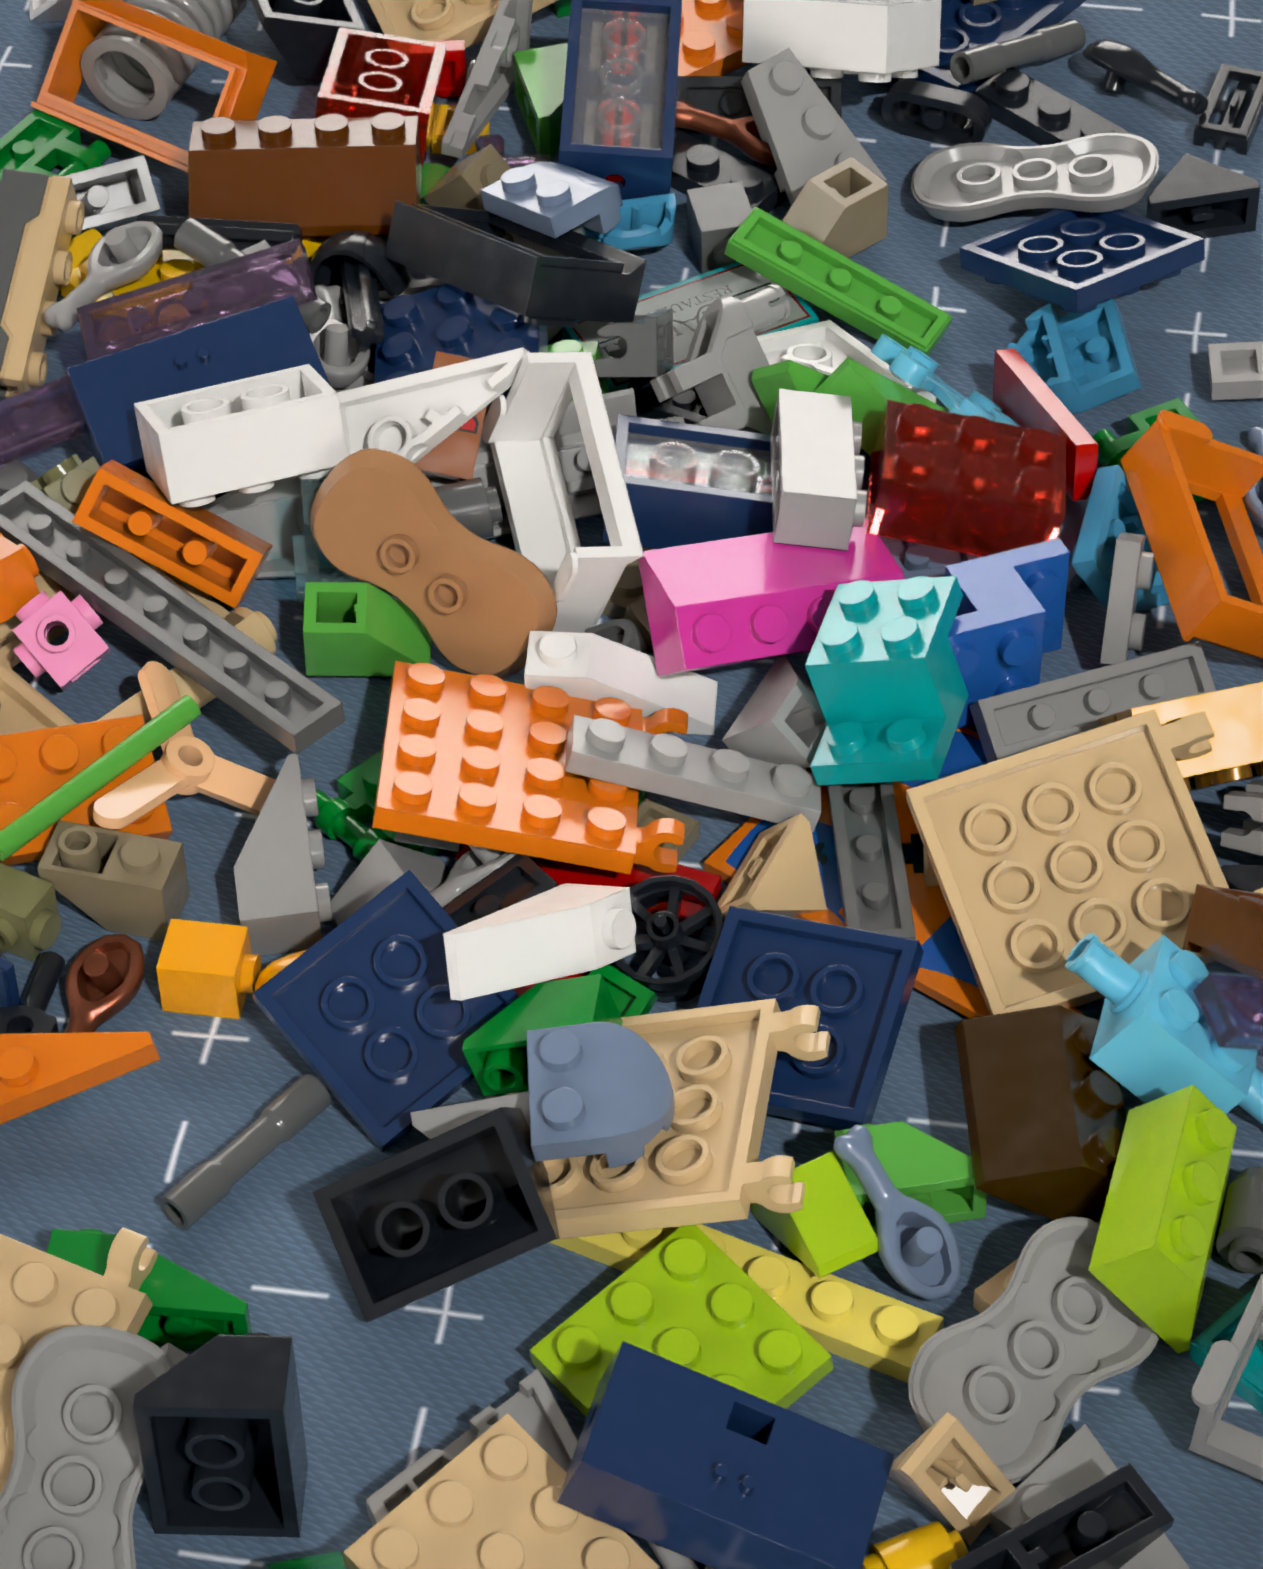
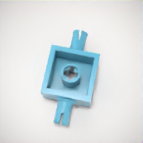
M1089 933L1083 937L1068 955L1065 968L1070 972L1076 973L1105 997L1089 1059L1144 1103L1194 1085L1225 1114L1239 1105L1263 1125V1073L1256 1068V1056L1263 1029V1015L1258 1012L1253 1002L1244 994L1236 991L1233 992L1207 971L1206 966L1199 957L1188 950L1180 949L1164 935L1130 964L1103 944L1094 933Z

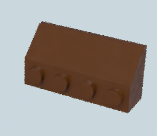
M385 112L374 117L346 118L340 114H326L318 118L289 119L285 116L273 115L261 120L233 121L226 117H213L205 121L193 122L188 149L189 217L295 223L301 227L302 237L333 236L348 230H363L370 232L371 235L389 234L396 200L412 205V203L420 204L423 171L418 116H402L394 112Z

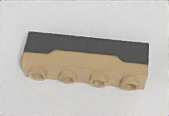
M11 169L3 170L0 182V404L8 405V403H11L15 406L30 408L35 387L42 388L46 380L48 356L47 353H44L47 337L55 336L58 327L55 328L45 322L44 311L50 305L56 303L60 285L67 286L70 281L73 258L71 251L68 250L72 235L79 236L81 234L85 216L84 202L77 200L70 177L55 175L49 177L48 174Z

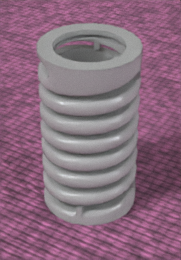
M247 0L125 1L219 40L247 4ZM107 22L83 51L81 69L90 91L109 110L126 118L149 120L158 116L165 109L203 60Z

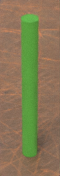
M184 695L0 831V861H4L198 718L201 715V711L197 703L190 696Z

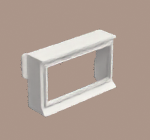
M592 352L526 353L507 398L505 399L504 395H500L492 401L483 423V440L485 443H490L516 552L529 559L542 571L554 592L557 604V617L553 631L585 633L587 628L595 626L594 623L599 621L626 565L643 557L644 553ZM572 397L610 546L581 547L554 440V436Z

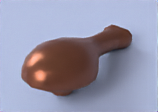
M684 100L676 102L675 127L691 129L724 140L739 149L750 159L760 164L777 168L769 144L761 140L753 116L731 119L696 108Z
M125 933L105 935L90 943L77 955L70 965L65 978V993L70 1019L64 1033L96 1032L99 1026L129 1005L139 992L144 978L145 956L139 942Z

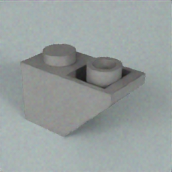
M782 656L776 659L722 741L729 749L738 751L746 757L778 765L793 764L805 769L810 767L827 723L811 684L786 656Z

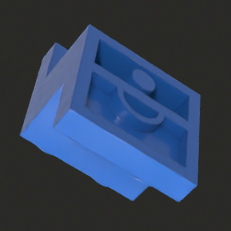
M1060 538L945 566V576H957L963 593V598L948 635L969 694L956 729L975 724L969 706L976 701L1040 684L1042 654L1061 649L1070 552Z

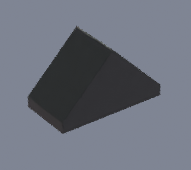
M1186 153L1148 196L1146 218L1204 239L1256 231L1260 186L1258 181Z

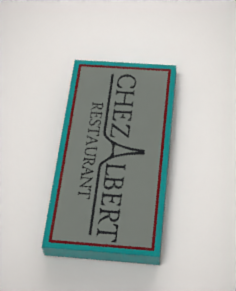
M735 262L640 295L635 315L652 314L659 309L673 308L674 367L670 369L672 370L685 363L695 330L712 302L723 296H732L740 300L762 290L769 284L777 283L743 264ZM780 286L784 290L785 295L768 304L770 307L789 300L791 307L789 317L755 331V335L760 336L818 323L819 318L802 297ZM576 320L578 321L576 328H562L563 340H576L579 342L599 340L602 358L608 357V352L621 349L618 346L620 336L613 335L606 338L598 335L599 329L612 322ZM607 377L609 391L615 392L628 389L629 382L633 377Z

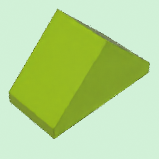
M833 1151L794 1168L792 1183L804 1182L806 1187L802 1209L792 1213H778L760 1204L751 1203L753 1216L819 1278L879 1251L878 1238Z

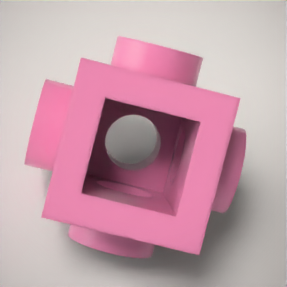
M61 590L51 599L43 591L16 613L17 618L22 623L12 631L21 643L13 649V652L36 679L46 671L63 692L111 653L110 648L95 631L103 624V621L80 594L70 602ZM61 627L69 631L68 639L64 644L54 646L48 643V635L53 629Z

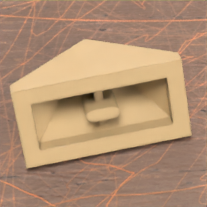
M802 813L760 832L717 903L724 919H726L729 906L783 916H796L827 910L811 825ZM712 921L711 924L716 928L715 922Z
M948 1412L892 1462L888 1475L950 1531L957 1530L963 1541L969 1546L990 1523V1512L1016 1490L960 1421Z

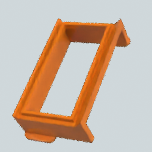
M73 0L37 102L32 101L30 105L33 108L188 173L187 150L74 103L83 79L81 69L83 51L94 40L106 22L229 71L213 117H226L233 121L256 120L277 61L246 51L123 0Z
M1161 410L1156 416L1157 420L1120 461L1152 553H1155L1154 559L1182 639L1185 642H1189L1192 638L1263 660V554L1242 500L1245 494L1263 477V456L1212 439L1211 430L1200 421L1168 410ZM1192 494L1215 501L1251 602L1228 595Z

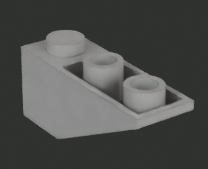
M288 754L233 867L240 926H248L251 952L260 956L308 950L321 940L320 922L332 921L328 882L315 883L313 869L325 868L321 829L308 831L306 817L318 816L314 777L301 779L298 754Z

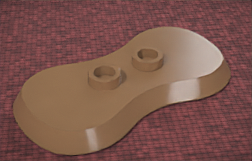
M377 448L362 449L342 460L322 482L312 503L310 524L317 546L324 556L344 574L361 582H368L390 593L405 604L417 616L436 648L458 669L470 675L489 674L500 679L506 678L525 667L530 631H553L557 617V604L551 585L542 571L523 555L480 538L464 527L448 511L425 474L405 457Z

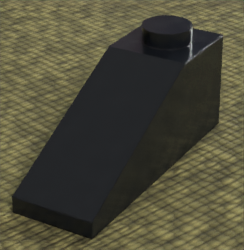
M1128 1463L949 1564L948 1569H1119L1170 1529L1174 1518L1133 1466Z

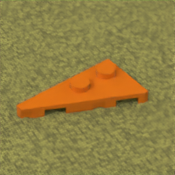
M150 1032L0 1034V1125L161 1060Z

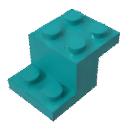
M916 576L903 580L875 582L858 580L848 584L837 585L805 663L806 671L827 723L810 765L818 786L938 779L969 696L948 638L963 598L957 576Z

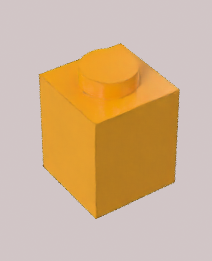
M170 919L156 966L162 1011L240 1019L247 993L253 994L255 992V982L261 972V956L251 952L248 926Z

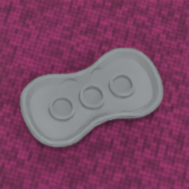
M1100 133L1041 146H1011L981 142L964 143L937 150L926 156L913 173L911 191L914 198L929 215L936 219L953 222L980 220L1012 211L1036 208L1108 212L1131 206L1144 197L1157 174L1159 154L1156 147L1150 141L1140 136L1126 133Z
M1075 1216L1060 1218L1045 1224L1035 1231L1022 1249L1008 1286L1000 1297L982 1313L948 1326L930 1337L918 1351L911 1366L908 1379L909 1400L924 1432L944 1414L950 1413L960 1421L1011 1484L1027 1479L1051 1456L1069 1411L1086 1391L1105 1379L1119 1375L1139 1365L1151 1354L1160 1337L1088 1271L1100 1226L1099 1223L1089 1218Z
M77 1325L57 1329L43 1337L28 1352L20 1364L12 1388L11 1408L14 1429V1455L8 1479L0 1494V1569H136L133 1515L145 1474L133 1410L134 1396L175 1366L169 1355L156 1344L141 1336L119 1329L95 1325Z

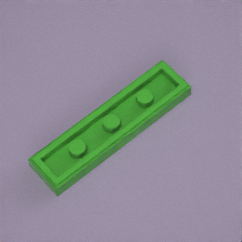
M756 206L727 242L724 254L877 340L882 334H885L906 349L911 345L929 356L951 324L953 316Z

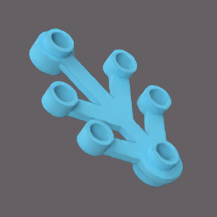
M885 334L880 336L872 348L871 352L890 365L889 369L894 374L916 388L920 387L932 392L950 409L941 422V426L976 450L981 451L991 435L1011 445L1022 429L1017 422L1002 413L1003 409L979 392L973 390L969 398L943 382L934 374L939 364L919 349L911 345L906 349Z

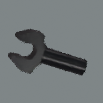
M46 951L40 955L20 1005L0 1007V1034L22 1032L59 1033L56 1017L45 1012L65 966V960L61 955L52 951Z

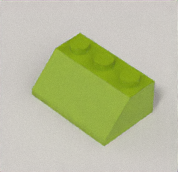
M1194 1085L1128 1111L1088 1269L1178 1354L1188 1351L1190 1348L1226 1192L1237 1126Z

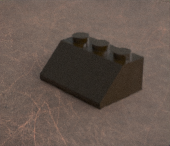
M1060 1005L965 1019L954 1027L974 1180L977 1190L1052 1220L1071 1216L1089 1218L1095 1222L1101 1220L1126 1123V1114L1121 1084L1089 1059L1099 1023L1097 1019L1086 1017Z

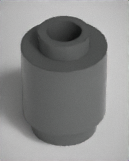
M481 477L434 487L448 511L464 527L480 538L494 536L493 524L503 522L500 501L495 486L484 488Z
M1261 1166L1242 1170L1236 1180L1228 1186L1216 1241L1217 1251L1225 1261L1237 1270L1251 1274L1263 1272V1167Z

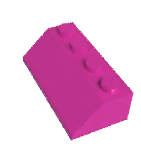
M868 518L864 519L862 527L852 526L848 551L774 543L773 532L643 551L644 556L638 559L658 676L809 653L838 584H848L858 580L875 582L904 579L902 569Z

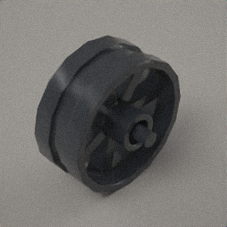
M674 874L649 877L630 887L632 913L635 920L638 918L646 925L648 934L635 936L636 951L652 950L637 972L629 967L624 958L615 961L618 969L653 991L658 996L657 1001L662 1003L688 1001L701 994L725 922L724 916L712 893L697 881ZM682 900L704 907L692 916L679 922ZM668 901L667 911H659L652 915L647 910L661 902ZM712 921L715 922L716 934L712 944L688 937ZM691 953L704 957L694 968L685 971L683 963L689 959ZM662 962L672 966L675 973L673 977H652Z

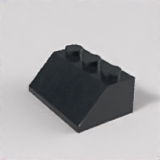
M251 0L262 27L296 77L313 83H323L325 81L347 83L366 32L353 0Z
M500 1107L312 1192L366 1323L560 1238L548 1173L543 1161H535L531 1148V1132L520 1108Z
M252 1332L245 1335H217L134 1396L133 1410L155 1534L300 1537L308 1460L292 1336H272L261 1332Z

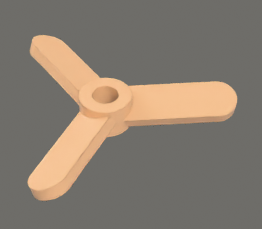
M149 661L138 671V680L151 719L181 698L172 673L161 663ZM188 724L161 744L163 754L160 760L96 800L93 809V819L96 824L103 828L121 829L176 794L193 795L198 792L259 816L276 780L214 755L211 748L205 742L194 737L191 725Z

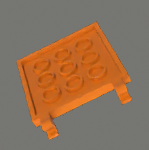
M395 661L390 685L372 828L631 874L633 863L647 866L661 873L676 872L678 851L662 848L659 844L672 843L674 845H683L685 824L674 818H659L647 826L637 827L639 789L565 772L567 734L574 714L591 719H610L621 726L656 735L666 732L686 734L688 714L680 709L665 708L655 712L652 716L642 717L641 709L631 708L626 702L618 698L604 697L593 701L571 697L562 689L554 686H540L535 689L525 688L524 684L503 681L494 675H470L443 670L430 663L411 664Z

